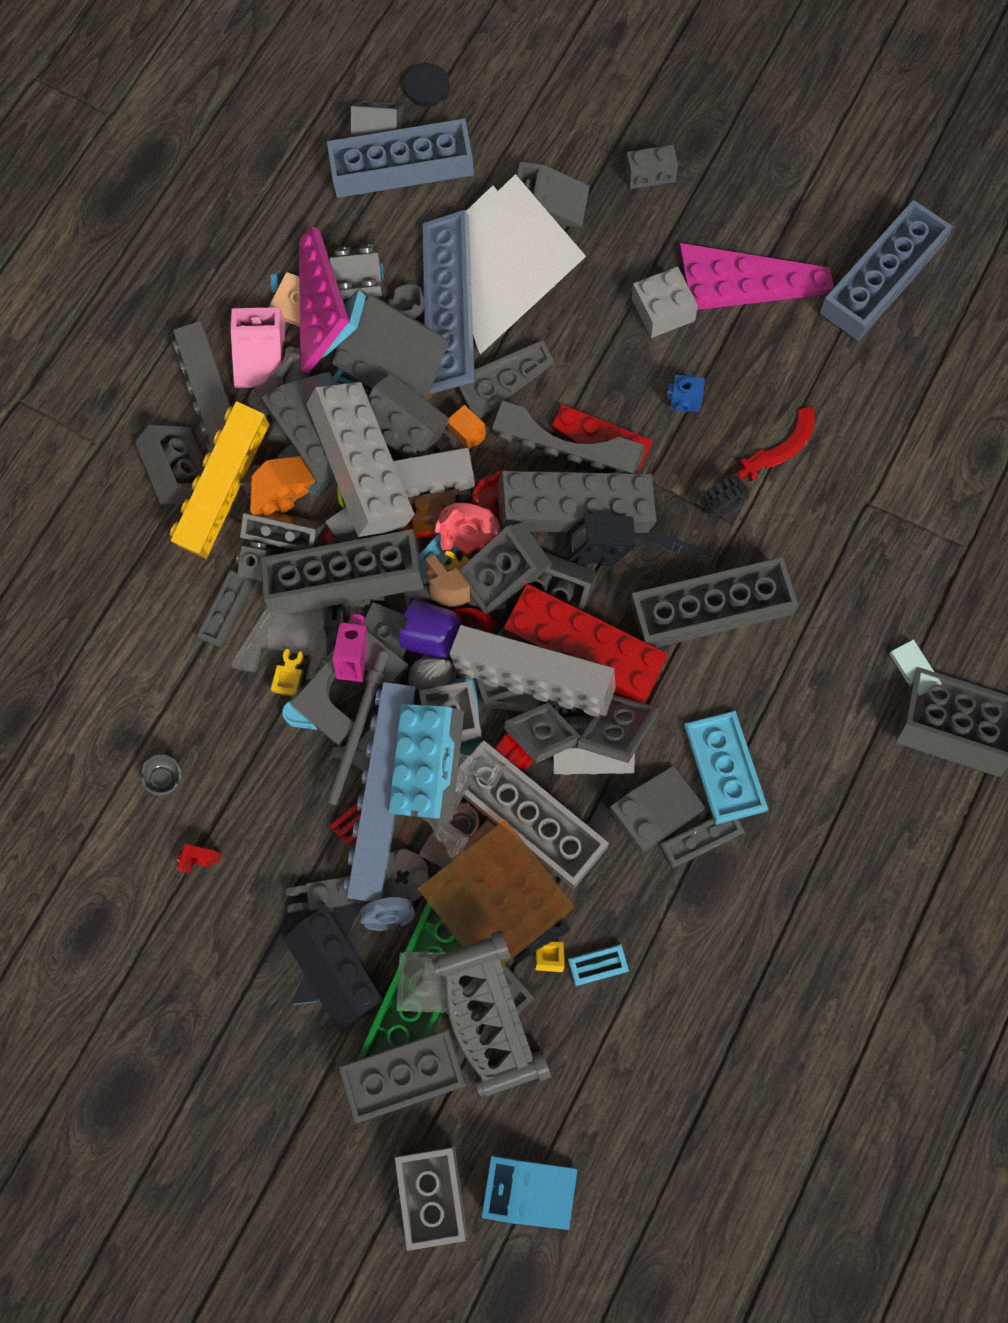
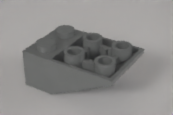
M520 162L517 177L554 220L562 226L582 228L590 186L545 165Z

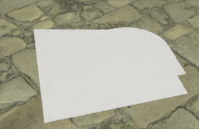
M516 174L499 191L492 186L466 211L469 214L473 336L480 354L586 257Z

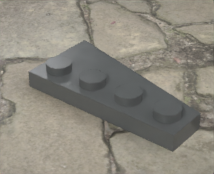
M542 340L475 369L474 382L458 386V389L469 410L481 419L499 406L502 401L507 400L552 366L553 358Z

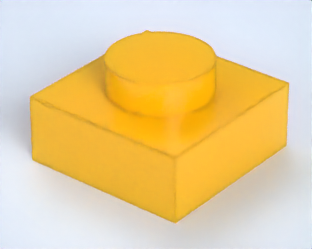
M551 942L535 952V970L563 972V942Z

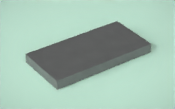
M449 1029L339 1066L355 1124L466 1086Z

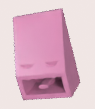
M280 307L232 309L231 342L235 388H254L261 385L271 374L275 373L284 359L285 320Z

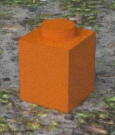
M465 405L449 418L450 420L447 424L448 432L465 448L470 449L473 446H478L484 440L486 435L485 424Z

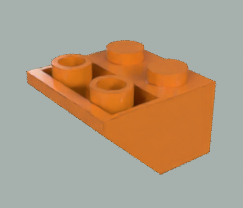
M300 456L266 460L252 475L250 509L252 515H270L276 511L287 512L294 507V502L298 498L309 492L308 488L315 482V479Z

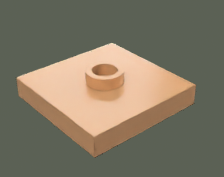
M286 272L269 308L280 307L285 322L300 327L299 276Z

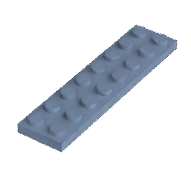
M465 210L423 223L425 326L450 340L430 389V394L474 382L469 214Z

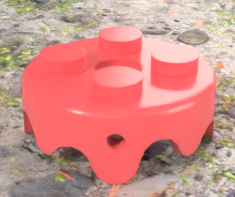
M454 503L445 507L439 514L435 532L441 535L440 545L443 551H450L452 548L457 547L464 556H470L473 552L482 550L501 532V525L487 508L470 503Z

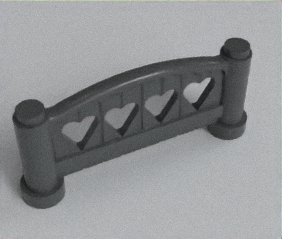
M502 930L491 933L490 938L437 956V959L432 960L436 976L443 975L445 977L447 1011L456 1040L469 1063L480 1075V1078L475 1080L480 1097L483 1095L487 1097L538 1078L541 1081L551 1078L543 1051L540 1050L531 1054L500 961L511 958ZM466 975L484 979L471 994L467 995L462 992L464 985L459 983L460 977ZM471 1000L492 1003L484 1014L477 1019L471 1017L472 1009L467 1006ZM480 1024L500 1027L488 1042H481L479 1040L481 1034L476 1031V1027ZM488 1048L508 1051L495 1066L488 1064L489 1057L484 1054Z

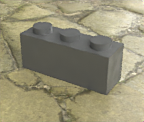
M250 510L243 513L240 538L299 551L322 546L325 523L273 512L270 515H252Z

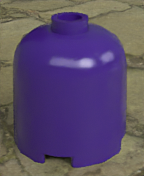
M414 600L404 614V617H408L406 628H400V646L408 651L432 657H449L460 625L463 626L462 619L452 610L428 602Z

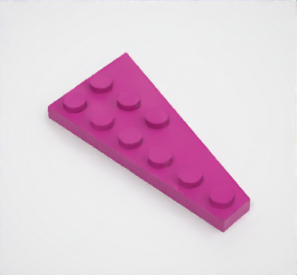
M313 226L310 227L307 233L302 235L299 243L301 371L308 374L349 322L320 230Z
M680 243L679 249L685 282L698 305L697 310L827 295L834 289L829 267Z

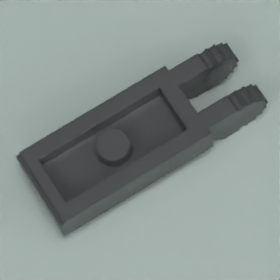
M346 877L307 883L306 886L286 889V896H298L306 893L308 896V903H293L287 906L289 913L306 910L313 912L318 911L324 906L330 909L364 903V901L347 898L348 893L343 892Z

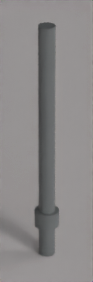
M378 652L373 669L369 670L366 678L368 684L327 803L337 806L377 687L382 684L384 678L382 673L389 656L386 652Z

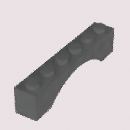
M506 401L501 402L492 427L498 435L497 438L511 443L513 439L521 442V446L531 450L538 447L544 449L543 452L553 457H557L560 454L566 456V460L580 465L582 461L591 464L590 468L600 472H604L607 469L613 471L614 474H637L645 452L643 444L621 437L596 444H577L561 440L542 429L532 419L525 407Z

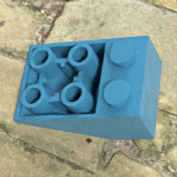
M493 1154L491 1156L482 1218L514 1224L569 1230L577 1169Z

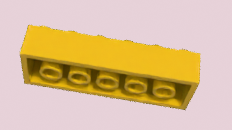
M237 401L234 407L230 406L224 418L227 422L223 430L219 429L213 441L216 445L212 453L208 452L203 461L204 471L201 476L198 475L192 485L194 492L191 498H187L181 508L183 515L180 522H175L170 532V536H172L171 541L174 544L207 559L241 487L240 482L247 474L269 427L265 414Z

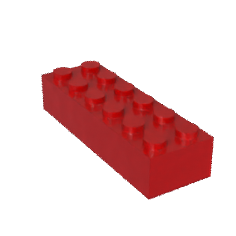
M526 584L502 633V637L614 668L616 687L614 693L623 698L641 703L646 701L668 656L667 653L529 584Z

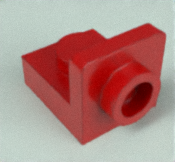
M184 844V848L179 851L176 860L178 871L190 874L194 859V864L204 867H210L211 863L219 864L222 854L214 850Z

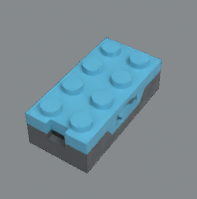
M401 704L389 814L453 820L464 719L463 710L446 706Z

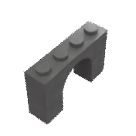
M368 632L369 641L365 669L368 671L372 670L378 652H386L389 656L382 673L384 674L382 682L398 684L409 671L408 664ZM333 650L326 659L328 662L323 668H317L311 674L310 682L304 689L302 687L294 693L291 706L338 747H343L349 739L354 722L338 710L330 700V687L336 677L333 664Z

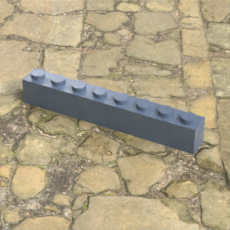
M383 682L382 689H377L375 704L379 705L378 715H373L371 722V731H375L373 742H368L366 757H370L369 768H364L362 784H366L364 795H359L357 810L361 811L360 822L355 821L353 837L357 838L355 849H350L348 865H352L351 876H346L343 892L348 893L347 898L373 902L383 898L396 814H389L400 709L401 704L414 705L416 688L413 686Z

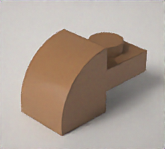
M435 555L425 559L426 570L424 571V576L430 584V597L435 602L450 607L470 602V585L457 568L447 572Z

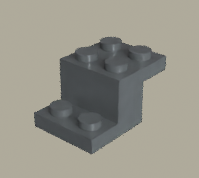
M363 244L356 250H351V246L337 247V250L330 256V264L342 300L351 298L358 290L365 294L366 297H369V295L382 296L384 285L380 262V247H374V244Z

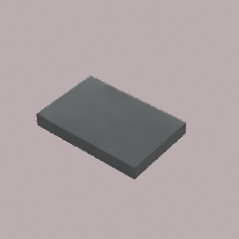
M613 695L607 715L599 714V716H594L578 740V748L629 763L658 716V707Z

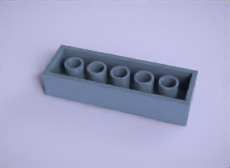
M465 119L327 141L337 198L474 175L473 158Z
M913 200L828 294L820 314L859 341L946 243L953 226Z

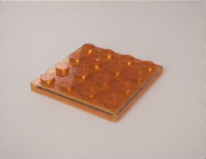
M506 819L418 888L462 947L490 938L491 933L502 930L511 958L500 961L502 967L575 908Z

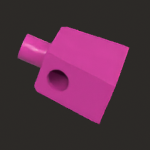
M351 614L349 615L348 623H340L333 654L336 679L363 682L369 639L367 626L364 625L365 618L362 615Z

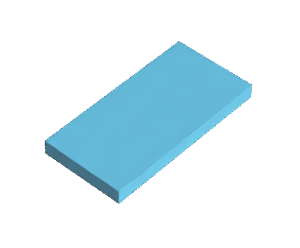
M736 711L685 723L684 728L715 825L767 812L768 807Z

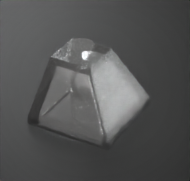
M447 952L400 953L397 1011L448 1013L445 996V977L443 975L437 977L432 964V960Z

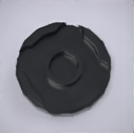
M418 65L407 73L404 80L407 97L412 99L414 104L423 107L439 104L438 101L444 100L450 90L449 77L445 70L438 65Z

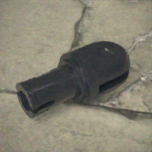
M344 603L337 605V620L335 605L327 607V621L324 623V631L329 634L328 655L335 649L340 623H348L346 622Z

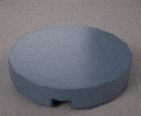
M399 897L375 900L361 908L359 912L360 922L367 929L376 931L391 930L394 928L393 924L400 923V926H404L411 922L415 916L413 902Z

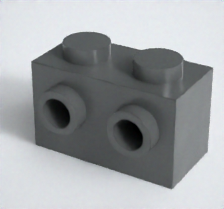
M674 145L627 152L626 174L630 189L676 182L678 162Z

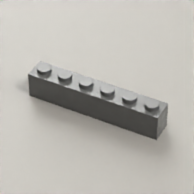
M198 321L174 329L176 339L172 342L177 355H182L183 360H180L179 364L183 374H188L189 380L186 381V385L190 395H195L196 401L192 403L196 414L202 416L203 421L199 422L203 435H208L210 442L206 443L208 451L212 453L216 445L213 443L215 435L219 429L223 430L227 422L224 420L225 414L231 404L202 322Z

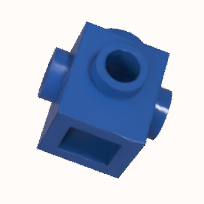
M689 374L675 375L674 384H669L667 399H671L670 408L680 412H700L705 378H697Z

